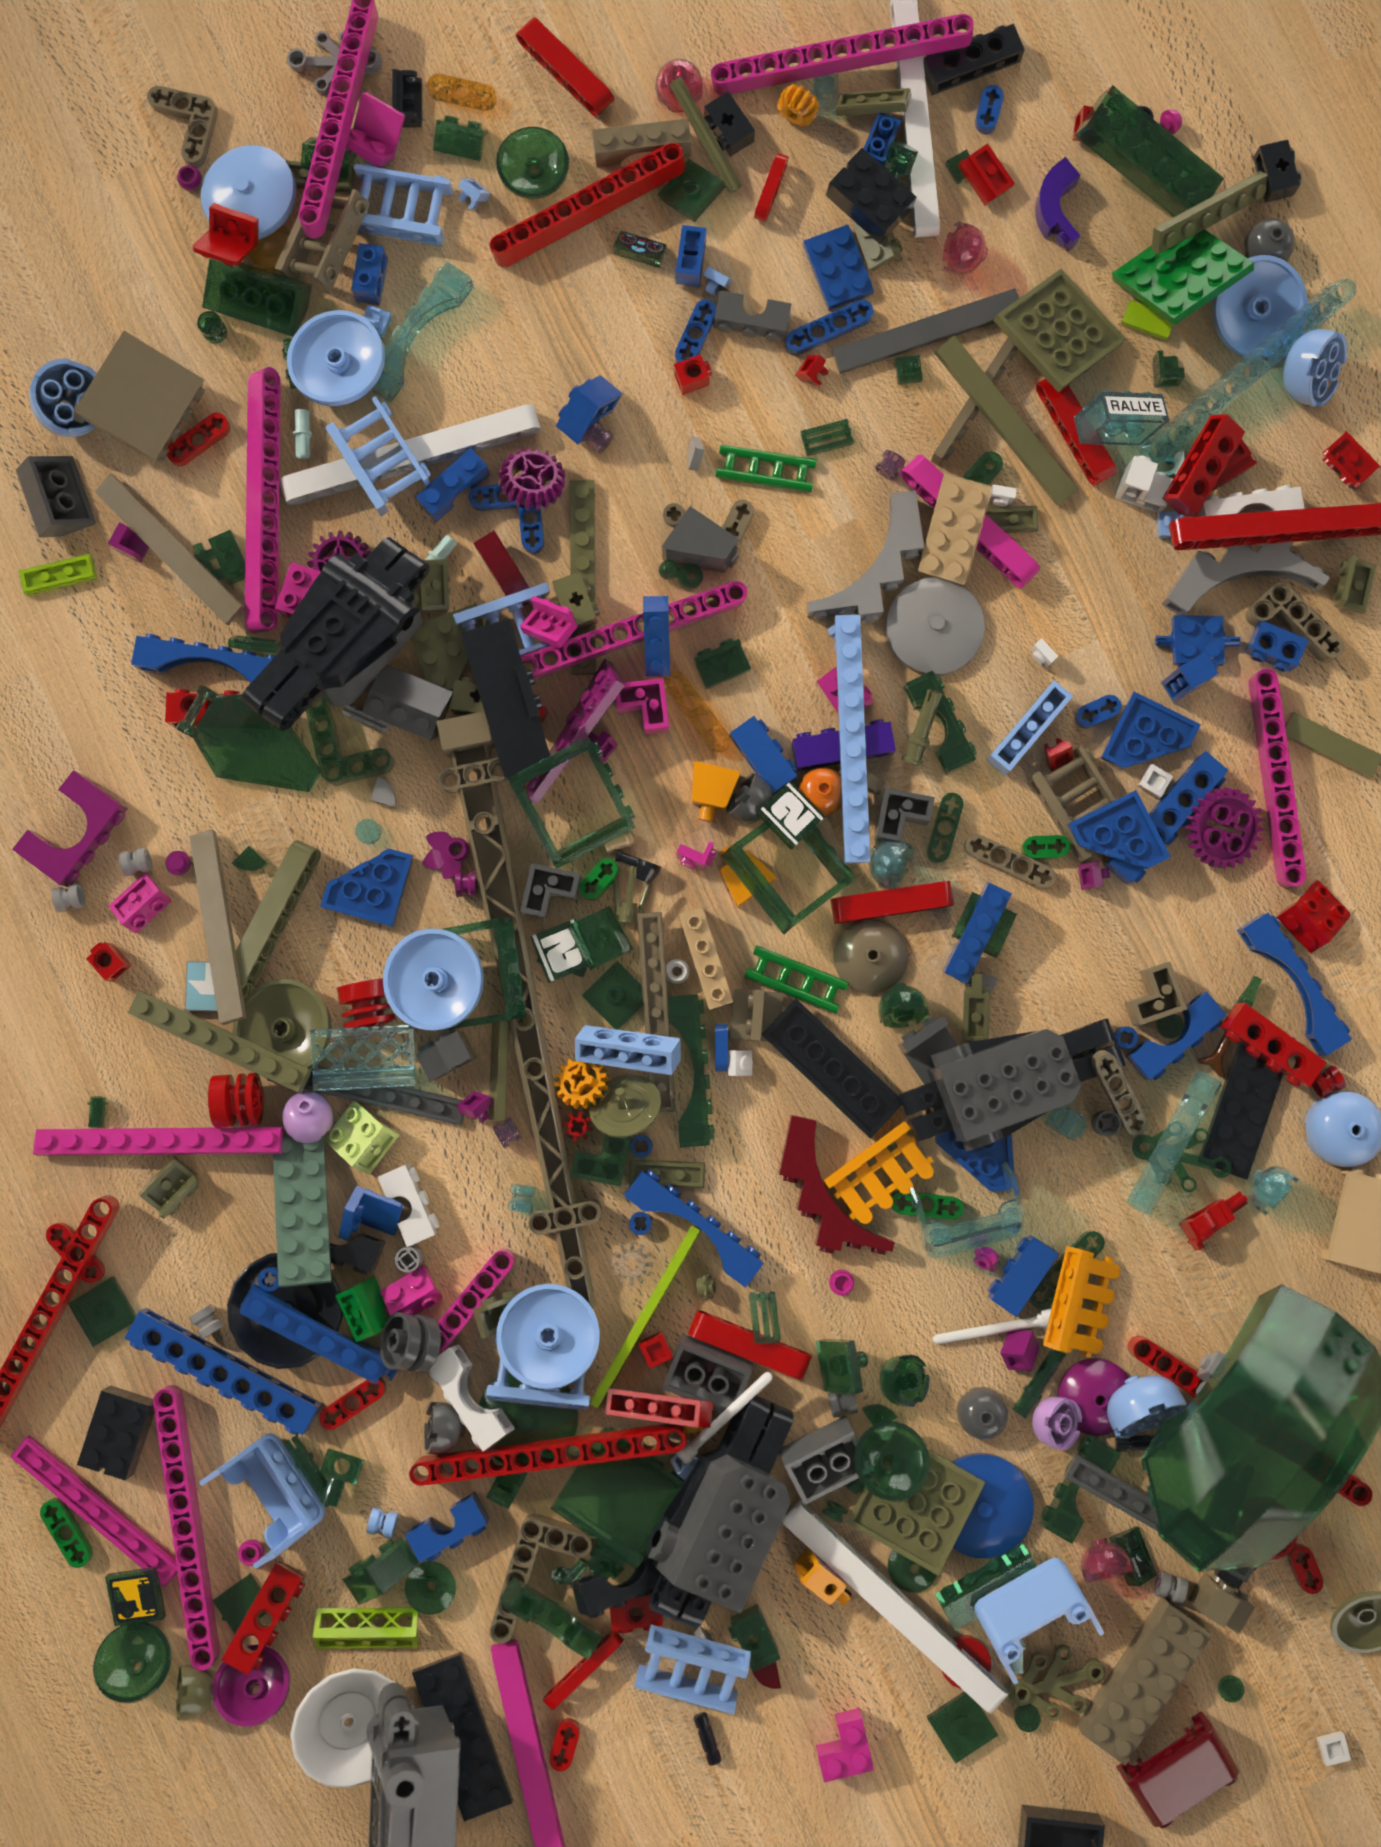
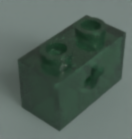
M758 1604L742 1611L741 1614L737 1613L730 1617L731 1626L728 1629L733 1641H739L743 1650L751 1651L749 1665L752 1672L781 1659L778 1646ZM752 1634L754 1638H757L755 1643L749 1639V1636Z

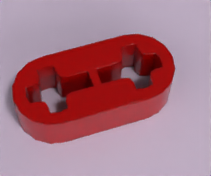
M1296 1543L1295 1547L1287 1555L1296 1581L1305 1592L1317 1594L1323 1588L1324 1582L1315 1557L1308 1547ZM1298 1551L1306 1554L1303 1556L1305 1565H1302L1299 1560L1295 1559L1298 1557ZM1306 1572L1313 1578H1316L1312 1581V1586L1305 1583L1308 1581Z
M572 1718L563 1719L557 1727L549 1756L550 1765L556 1771L567 1770L574 1757L580 1735V1726ZM567 1726L572 1727V1732L575 1733L570 1734L568 1742L564 1741L565 1732L562 1731L566 1730ZM562 1747L566 1749V1759H563L562 1763L557 1762V1756L560 1754Z

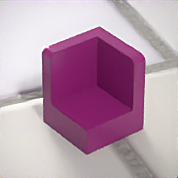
M120 522L108 542L114 550L140 563L149 549V546L135 532Z
M1016 1330L1008 1332L1000 1354L1008 1370L1032 1371L1040 1346L1033 1331Z

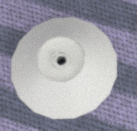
M353 1668L329 1675L309 1690L295 1712L290 1733L294 1758L307 1776L325 1786L351 1788L371 1781L372 1752L366 1731L372 1718L378 1714L380 1691L387 1684L395 1683L394 1681L377 1671ZM352 1718L350 1723H344L345 1719Z

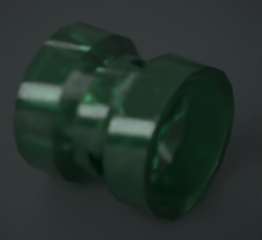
M206 311L199 316L197 326L208 342L218 344L226 338V325L216 312Z

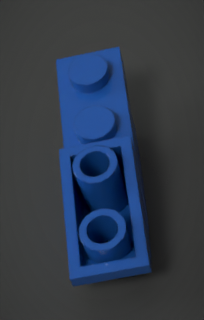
M878 113L863 149L885 167L901 120L884 113Z

